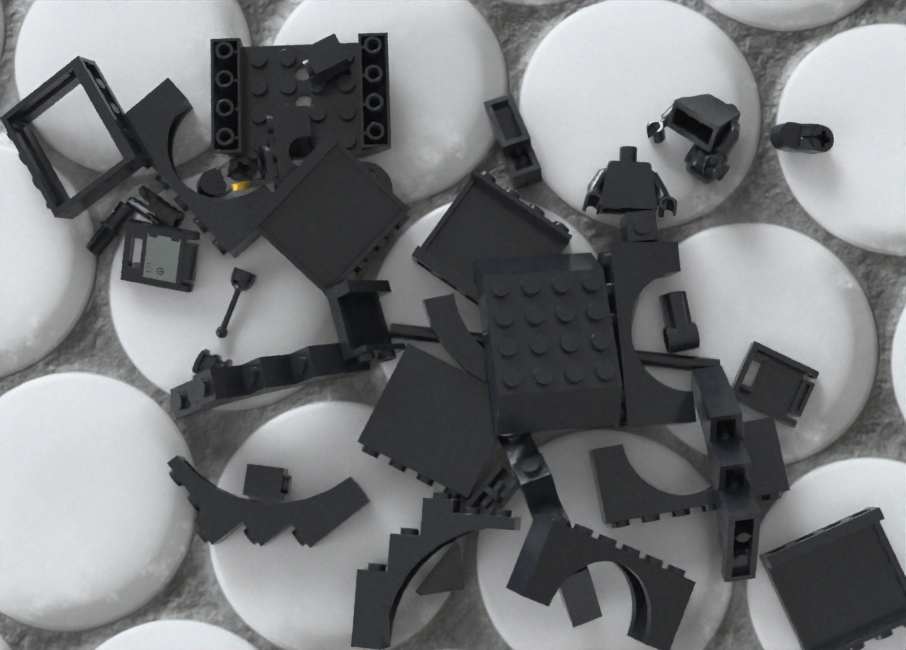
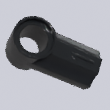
M675 291L660 295L659 302L665 325L663 328V339L667 352L675 353L699 348V333L695 322L691 320L686 292Z

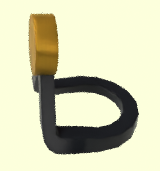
M261 145L257 150L261 177L254 180L232 183V191L250 189L251 186L270 184L274 181L273 159L267 145ZM263 155H264L265 161H266L267 175H268V178H267V179H266V171H265V167H264Z

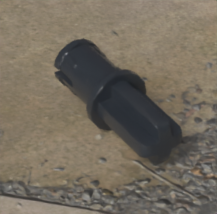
M119 201L106 220H101L100 224L102 226L86 244L87 250L95 256H100L115 236L120 237L121 234L119 232L136 212L124 202Z

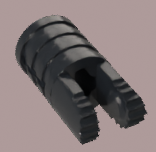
M144 185L138 191L140 196L149 203L148 206L135 197H130L126 201V204L135 212L155 224L179 228L185 218L184 212L178 210Z

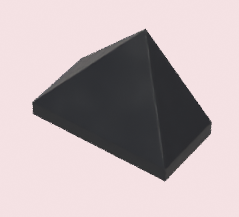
M457 542L452 544L417 588L416 593L420 596L464 589L460 545Z

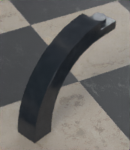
M454 293L422 300L428 322L441 346L460 367L489 384L485 349L477 343L463 323Z

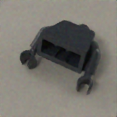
M711 94L676 99L661 115V120H652L647 124L648 138L653 135L656 144L663 142L666 137L664 128L667 126L706 151H714V155L705 157L703 173L706 172L707 168L715 167L713 178H718L721 174L722 159L728 157L739 140L741 128L738 123L740 118L739 110L734 104H726Z
M622 146L619 151V161H609L606 168L599 169L588 184L582 211L586 212L587 207L592 206L597 210L596 214L624 215L626 212L655 210L656 212L658 205V216L662 218L664 217L665 210L671 211L673 216H676L677 200L670 197L660 176L652 170L651 163L637 162V147Z

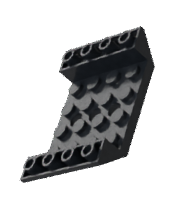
M388 32L359 33L358 43H340L348 58L351 69L320 85L315 75L304 81L298 80L295 77L297 71L304 68L302 61L306 60L303 48L311 44L244 47L240 38L210 39L212 155L230 159L246 157L252 162H258L257 150L259 146L267 145L269 150L270 146H275L274 133L268 134L266 116L272 115L271 109L296 107V101L301 96H308L312 99L311 105L308 107L312 132L311 136L299 137L291 143L289 156L292 161L304 160L330 132L356 158H365L391 149Z

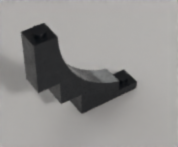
M722 366L692 369L691 391L694 394V403L706 443L715 495L718 540L723 551L721 573L724 582L756 578L761 511L750 487L752 462L741 438L742 411Z

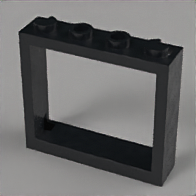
M80 56L73 59L0 117L8 132L6 135L13 141L19 152V159L27 166L33 177V184L41 191L46 200L47 209H51L55 218L74 219L151 161L150 156L96 62ZM81 84L121 153L123 160L70 199L29 123Z

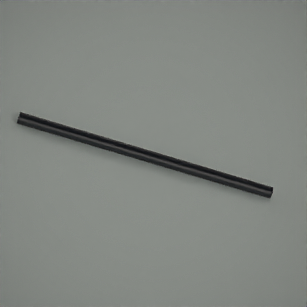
M391 323L390 338L439 343L431 327ZM469 332L477 343L484 348L483 333ZM635 350L643 366L685 371L720 366V359Z

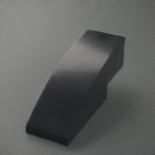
M510 93L484 102L499 152L514 190L541 182V166L531 146L530 135L512 94Z

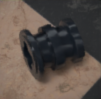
M205 348L196 358L192 372L198 374L210 368L232 366L233 361L231 359L223 361L221 359L222 356L218 354L211 355L210 350Z

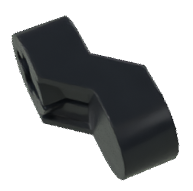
M786 122L772 128L770 141L774 148L780 151L818 154L827 152L832 148L834 136L832 131L824 125Z
M246 157L230 159L215 168L203 172L196 184L197 192L211 198L224 197L232 192V183L253 179L256 173L255 165Z

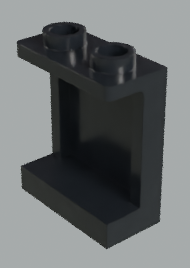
M345 280L326 290L344 361L357 360L358 364H365L378 359L379 363L396 359V353L405 350L404 343H391L379 299L392 292L388 280Z

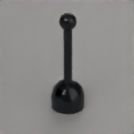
M234 267L230 281L235 291L222 325L216 329L217 337L225 338L228 331L226 328L239 295L242 291H247L252 287L257 275Z

